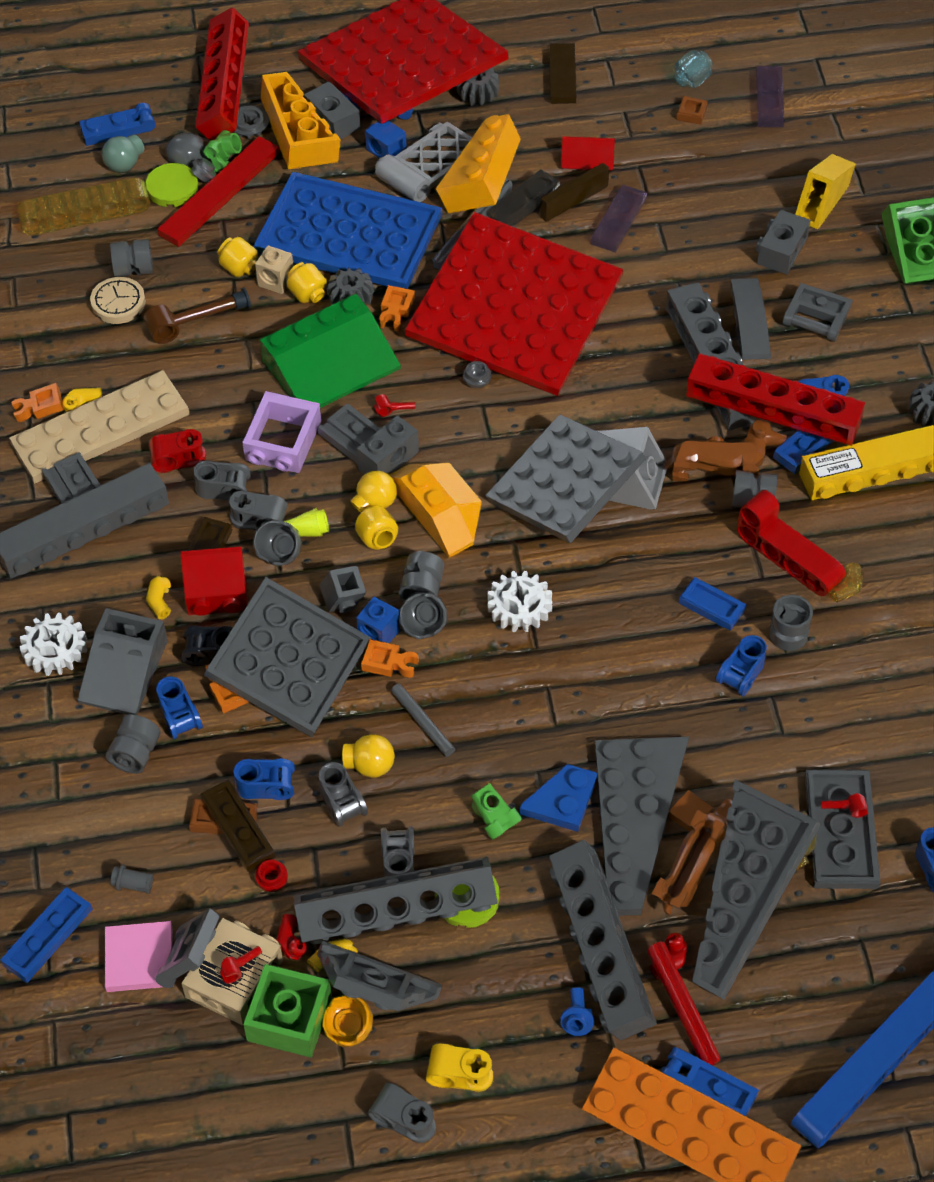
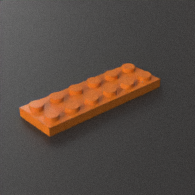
M613 1047L582 1108L583 1111L716 1182H785L802 1147L800 1144Z

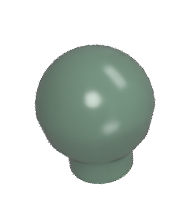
M134 134L129 137L116 136L110 138L102 148L103 162L114 172H127L134 167L138 156L144 152V144Z

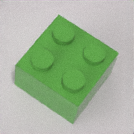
M265 964L243 1024L247 1041L312 1058L322 1029L324 1011L332 999L330 980Z

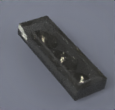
M540 169L489 209L487 217L510 226H515L541 205V197L559 188L561 182Z

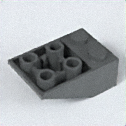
M106 608L94 634L78 703L127 715H137L168 642L164 621Z

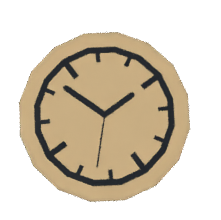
M127 277L108 278L100 282L92 290L90 296L93 313L101 317L102 321L111 324L127 323L133 320V316L138 313L140 315L143 312L146 304L142 286L137 281Z

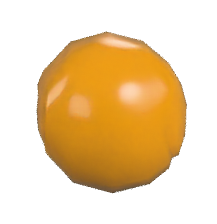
M346 995L335 997L324 1011L323 1030L327 1038L339 1046L351 1047L360 1044L372 1031L373 1014L368 1003L362 998H350Z

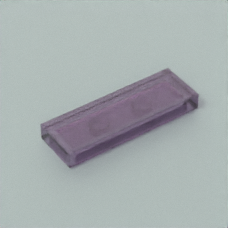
M757 66L758 127H784L782 67Z
M622 185L592 235L591 245L616 253L645 203L647 192Z

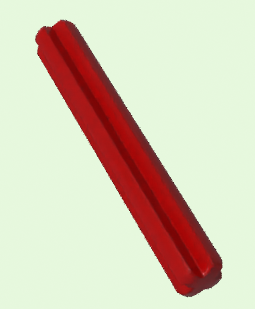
M660 941L652 944L648 949V954L698 1058L712 1066L716 1065L720 1061V1055L665 943Z

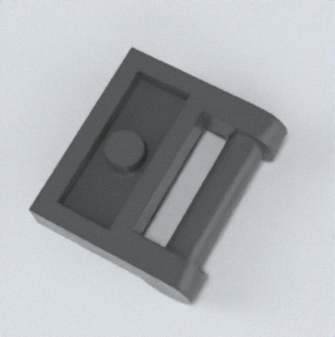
M800 283L785 313L783 325L788 327L794 325L827 336V340L836 342L852 307L853 300ZM797 312H801V313H804V314H807V315H810V316H813V317H816V318H819V319H822V320L831 322L832 325L830 326V325H827V324H824V323H821V322H818V321H815V320H812V319H809V318H806V317L797 315Z
M211 908L178 927L175 934L176 942L165 966L159 969L155 977L156 982L160 986L165 988L173 987L177 977L190 970L195 971L205 959L203 953L216 934L214 928L220 917Z

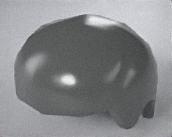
M184 132L175 135L167 144L166 155L170 163L184 164L192 168L195 159L202 160V158L208 160L204 154L205 143L196 134Z
M272 520L263 523L255 531L253 545L256 555L260 559L275 566H282L292 563L298 557L302 540L298 530L293 525L281 520Z
M430 592L417 593L406 599L400 608L399 622L404 632L416 639L432 637L441 632L447 622V608L440 597Z

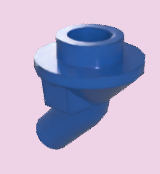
M571 988V1007L563 1011L561 1026L571 1035H586L594 1026L592 1010L585 1008L583 988Z

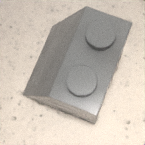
M638 427L598 431L642 451L646 458L609 501L646 509H656L667 471L664 468L667 461L649 428Z

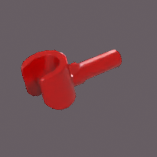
M384 394L375 397L377 404L374 405V408L381 417H386L397 410L415 409V402L390 403L388 397Z
M859 793L852 794L847 800L821 801V809L849 808L854 818L864 817L868 814L865 797Z
M257 946L236 959L235 957L223 959L220 973L224 982L229 984L240 979L242 973L239 967L244 966V964L262 954L261 948Z

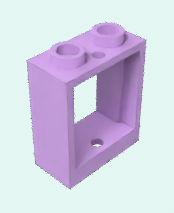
M265 391L243 441L245 461L255 465L278 468L281 471L300 473L318 431V426L321 423L320 403ZM268 419L302 426L293 449L258 441Z

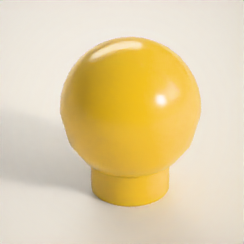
M370 471L364 474L358 482L357 494L350 500V503L360 513L373 506H380L386 509L392 505L396 498V483L389 474L383 471Z
M366 735L357 740L355 744L343 745V766L345 769H356L363 776L371 778L380 777L386 774L394 763V749L391 743L381 735Z

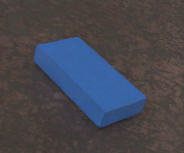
M696 577L693 578L679 597V604L729 631L732 630L745 612L747 605Z

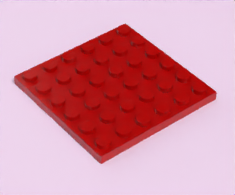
M400 0L393 2L390 6L373 12L369 16L353 22L337 32H332L327 37L298 50L300 61L327 82L330 81L340 92L381 124L509 59L508 50L437 0Z
M474 212L405 329V336L467 361L483 362L490 370L558 396L622 278L623 269Z

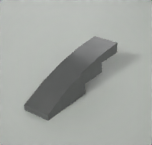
M758 278L731 279L730 289L733 297L736 337L742 360L770 359L768 327Z

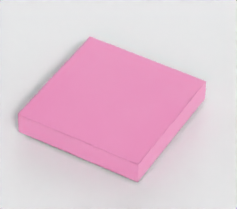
M171 921L105 927V988L107 992L162 987L156 982L155 977L159 969L165 966L173 948Z

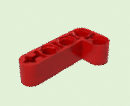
M760 490L740 509L737 526L739 536L744 542L815 594L826 596L846 577L845 568L830 554L779 519L780 506L778 500L771 492Z

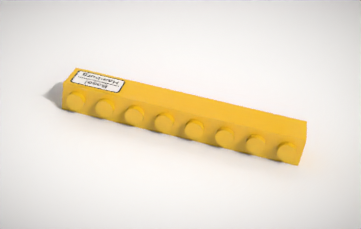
M934 425L852 444V446L847 445L802 456L799 475L811 501L820 498L827 499L837 494L849 491L856 492L862 488L885 485L891 481L903 478L910 479L916 475L934 472Z

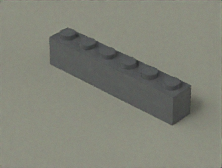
M151 463L137 468L1 532L0 563L10 579L26 574L39 565L51 562L58 556L73 549H78L98 537L106 536L117 528L131 524L151 512L162 509L169 504L166 486Z

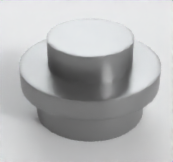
M202 158V160L195 159L193 161L194 166L191 168V171L200 180L209 182L210 179L216 176L215 166L207 159Z
M474 361L465 368L463 380L470 387L481 388L490 382L491 371L485 363Z

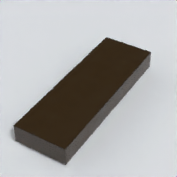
M575 43L550 44L551 104L576 103Z
M601 163L541 197L540 217L547 222L607 188L609 167Z
M229 779L201 793V799L247 872L256 868L262 862L276 857L272 846Z

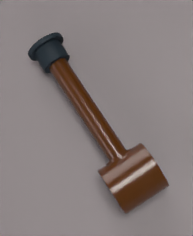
M243 287L240 292L233 293L230 298L175 315L171 313L166 305L153 306L146 311L144 321L153 340L158 344H166L178 336V325L232 308H236V310L244 307L250 309L251 301L247 290Z

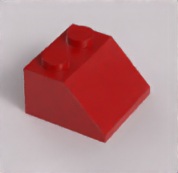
M242 546L181 551L184 593L188 615L205 616L212 613H237L245 610L248 605V591Z

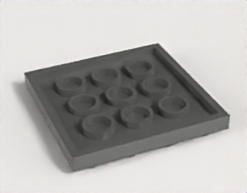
M559 415L485 496L489 503L571 543L646 458L640 450Z
M265 577L206 669L204 676L308 736L313 737L367 647L371 637Z

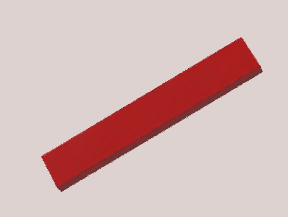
M258 136L157 229L158 236L178 247L181 246L280 154L279 146Z

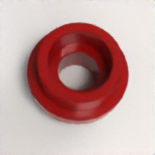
M266 860L256 870V883L265 891L273 892L280 890L288 880L287 869L277 860ZM271 874L277 876V878L273 880L266 879L267 876Z

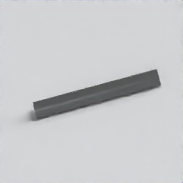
M400 683L396 684L391 690L394 696L446 757L452 755L455 751L454 746Z

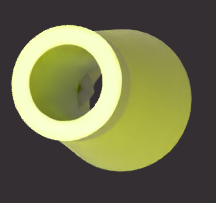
M314 508L295 518L284 521L293 525L298 530L300 537H322L323 533L329 532L328 519L324 509L317 510V508Z

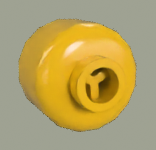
M229 237L219 247L217 252L219 264L233 276L241 277L244 274L249 276L256 270L255 264L258 251L243 238L235 237L232 239Z
M301 262L288 272L287 288L299 302L304 304L311 301L317 303L325 296L326 292L324 290L327 286V279L314 264H304Z
M380 506L365 509L355 522V530L367 547L374 550L389 547L398 535L396 521L386 509Z

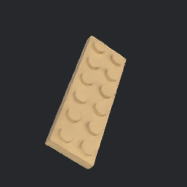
M164 370L16 434L10 437L9 440L35 484L45 479L42 473L43 468L50 469L54 467V463L80 452L84 460L87 461L190 414L188 406Z

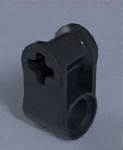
M190 626L184 630L186 648L182 652V661L191 666L210 665L233 628L231 626Z

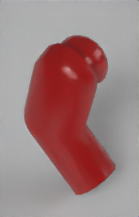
M284 914L276 940L281 945V951L287 958L298 960L305 954L307 946L305 942L301 943L294 935L298 924L297 917L292 914Z
M671 933L666 938V947L677 969H680L685 964L687 943L681 934ZM651 964L650 970L655 979L659 980L660 977L654 965Z

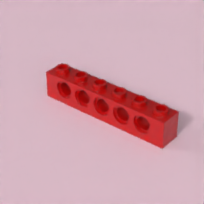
M234 7L215 16L209 22L196 128L210 141L214 140L223 130L232 133L237 128L249 22Z
M699 353L688 377L686 394L690 398L851 446L861 424L866 403L853 397L836 394L826 389L809 386L798 381H792L768 372L758 371L741 364L731 363Z

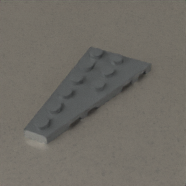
M689 737L595 740L605 878L619 916L641 915Z
M736 779L733 785L734 796L731 808L729 807L726 818L728 825L725 839L721 842L711 890L713 891L710 908L707 909L705 919L707 926L704 940L700 943L692 981L723 1000L726 998L821 826L817 820Z

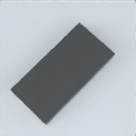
M806 770L805 785L808 816L821 824L810 844L814 888L879 889L881 883L870 770ZM859 793L865 797L868 814L864 817L854 818L849 808L821 809V801L847 800L852 794Z

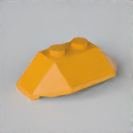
M450 463L408 464L389 474L396 483L397 495L448 558L474 545L482 501Z

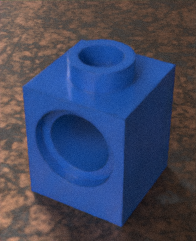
M377 121L365 131L366 150L379 159L388 154L396 156L407 148L406 132L390 121L383 124Z
M373 597L356 617L357 629L371 637L372 640L390 643L400 631L399 610L376 597Z

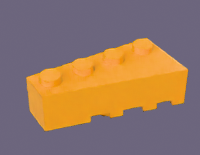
M288 72L262 75L261 101L268 114L287 168L294 169L337 163L339 161L341 139L336 133L333 134L330 131L327 121L318 116L316 107L312 102H308L303 97L304 92Z
M509 114L493 115L486 118L436 187L448 214L496 205L521 140Z

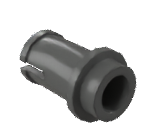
M121 865V867H114L111 886L116 887L118 891L125 888L150 894L154 874L126 869L125 865Z

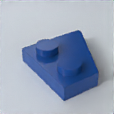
M567 764L521 804L520 815L578 832L596 785L598 773Z

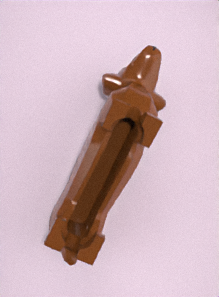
M756 420L750 426L746 439L741 443L724 442L723 438L713 436L708 438L707 441H685L676 445L673 448L671 458L665 463L664 468H673L672 481L688 482L689 474L685 471L701 469L722 476H735L736 470L749 471V473H753L755 478H758L759 466L763 464L765 459V447L782 445L787 440V435L773 431L770 423L766 421Z
M733 799L724 800L713 813L705 814L699 810L696 811L690 823L692 829L684 838L669 875L665 880L660 877L651 893L663 900V910L667 915L672 914V906L680 909L690 904L699 884L717 855L722 840L725 839L728 825L726 818Z

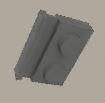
M347 403L329 417L326 424L318 426V433L358 464L357 448L381 428Z
M80 452L54 463V467L46 469V467L42 469L45 480L60 504L101 486Z

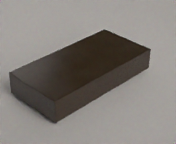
M204 517L187 551L224 548L233 531L232 524Z

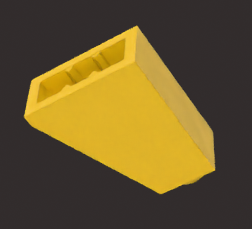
M831 154L809 170L795 215L811 220L810 226L819 229L848 189L856 163Z

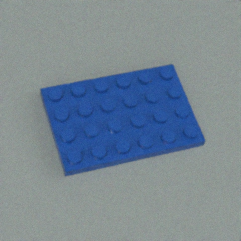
M292 172L253 247L257 249L258 254L262 255L266 247L271 246L292 253L293 263H312L320 270L336 274L338 269L347 271L348 267H350L352 271L360 268L362 273L369 274L372 283L408 289L442 217V207Z

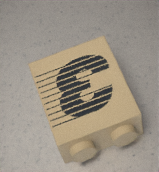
M222 918L215 929L216 934L205 948L203 963L195 971L190 970L182 982L185 998L243 1025L249 1010L247 1003L257 988L264 965H271L272 962L280 965L283 960L281 945L269 935L263 934L260 936L250 931L242 922H230ZM259 946L262 954L250 960L244 966L239 967L242 973L240 979L226 984L220 973L223 959L226 957H235L236 959Z

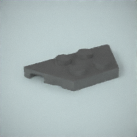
M321 941L317 955L333 988L341 990L344 995L350 998L366 999L383 1010L393 1009L400 1011L438 999L442 984Z

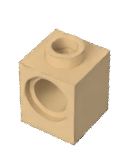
M267 246L255 264L258 286L283 294L287 288V274L294 267L292 253Z

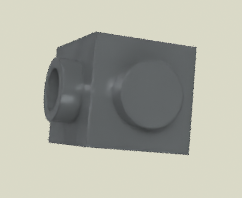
M357 566L330 570L319 585L328 612L338 610L340 613L350 612L357 608L358 603L366 594Z

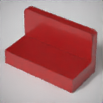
M562 136L561 167L566 169H592L604 163L609 167V170H613L615 138Z

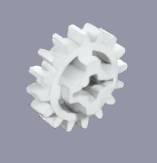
M512 571L511 578L501 575L500 583H492V591H488L487 594L488 612L492 613V620L494 622L501 619V628L504 629L511 625L512 632H516L518 627H523V630L528 632L529 625L539 628L540 619L543 621L548 620V612H552V591L547 590L548 583L546 581L539 583V575L536 574L529 578L527 571H524L522 576H517V573Z
M47 613L45 614V620L42 622L37 618L33 619L35 626H26V635L20 636L22 644L20 651L26 665H33L34 672L36 673L43 668L46 676H49L52 670H57V673L61 675L63 672L62 668L64 667L73 670L72 662H82L81 653L87 652V638L81 623L77 622L74 624L72 616H68L63 620L61 613H57L53 619Z

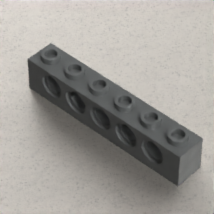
M699 282L668 290L666 310L693 363L695 364L699 353L743 365L740 353L735 352L732 347L730 334L725 332L721 326L719 313L717 311L714 312L711 307L709 294L702 290ZM715 405L728 431L752 425L756 420H761V418Z
M582 840L550 855L549 857L553 868L550 869V874L556 886H560L563 895L559 898L560 904L564 912L570 915L572 925L569 926V930L574 941L580 945L582 954L579 955V960L585 972L590 974L592 983L589 984V989L592 997L600 1004L603 1012L599 1014V1018L604 1030L607 1033L613 1034L619 1040H624L657 1025L596 850L585 840ZM584 878L582 884L575 888L577 881ZM594 906L593 911L585 916L587 909ZM604 934L601 943L595 945L596 939ZM614 964L613 970L605 975L606 968ZM624 993L623 1001L615 1005L616 998Z
M488 857L294 895V906L302 943L309 941L311 944H320L321 941L326 942L329 940V937L342 935L345 938L354 937L361 934L363 930L373 928L376 931H385L393 928L394 924L407 922L410 925L420 924L426 921V918L438 915L440 918H450L458 915V911L468 909L474 912L485 911L491 908V905L498 904ZM459 884H466L470 887L468 892L463 895H456L452 891ZM431 890L437 893L436 898L432 901L427 902L420 899L421 894L425 891ZM394 897H400L405 900L404 904L398 908H392L387 903ZM363 903L372 906V910L367 914H359L355 911V908ZM328 910H335L340 914L333 921L324 919L322 915Z

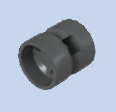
M149 239L133 240L131 245L126 241L110 243L115 277L130 276L134 271L137 275L153 274Z
M736 470L732 508L741 509L760 490H767L776 497L777 474L760 473L758 478H755L753 473H749V471Z
M418 551L409 554L399 588L401 600L405 602L410 596L422 592H430L438 596L439 583L442 581L444 572L443 560L430 552Z
M785 595L774 604L769 636L772 643L781 650L795 651L807 643L813 609L805 598L797 595Z
M129 714L124 716L116 732L117 737L113 739L106 753V758L113 766L124 772L139 774L143 772L149 760V752L154 749L161 732L158 726L151 720L139 715Z

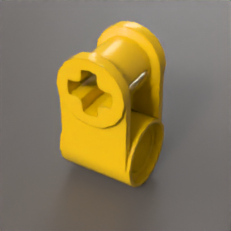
M441 1043L435 1044L431 1048L425 1080L430 1085L439 1088H456L481 1092L488 1089L493 1082L492 1060L488 1053L480 1049L455 1047Z

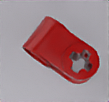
M186 429L180 432L159 434L152 437L149 441L151 463L155 471L167 473L176 469L195 467L199 462L205 461L207 454L205 448L201 446L203 443L201 433L195 429ZM188 437H191L192 444L189 443ZM192 451L194 452V456H195L194 459L192 458V455H191V452H192Z

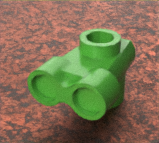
M223 130L214 140L208 142L204 149V154L207 158L211 159L216 173H219L229 164L228 159L230 155L241 152V139L237 133Z
M490 783L471 795L473 800L472 809L476 815L483 818L486 824L484 830L491 840L497 838L522 820L515 807L510 808ZM488 797L493 801V808L487 804Z

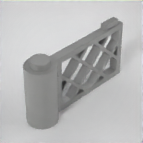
M448 121L444 124L439 122L429 129V134L396 156L388 154L381 157L375 165L376 176L410 200L422 202L427 198L431 189L441 182L454 164L442 163V159H457L462 152L459 151V147H466L472 137ZM448 132L449 134L454 136L455 139L440 138V136ZM426 146H437L438 151L423 150V148ZM441 146H456V151H441ZM420 158V163H411L406 161V159ZM423 158H438V163H423ZM424 171H439V173L430 177Z

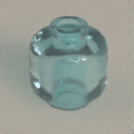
M690 50L675 63L676 74L674 77L682 87L687 85L695 89L712 75L711 67L713 63L704 51Z

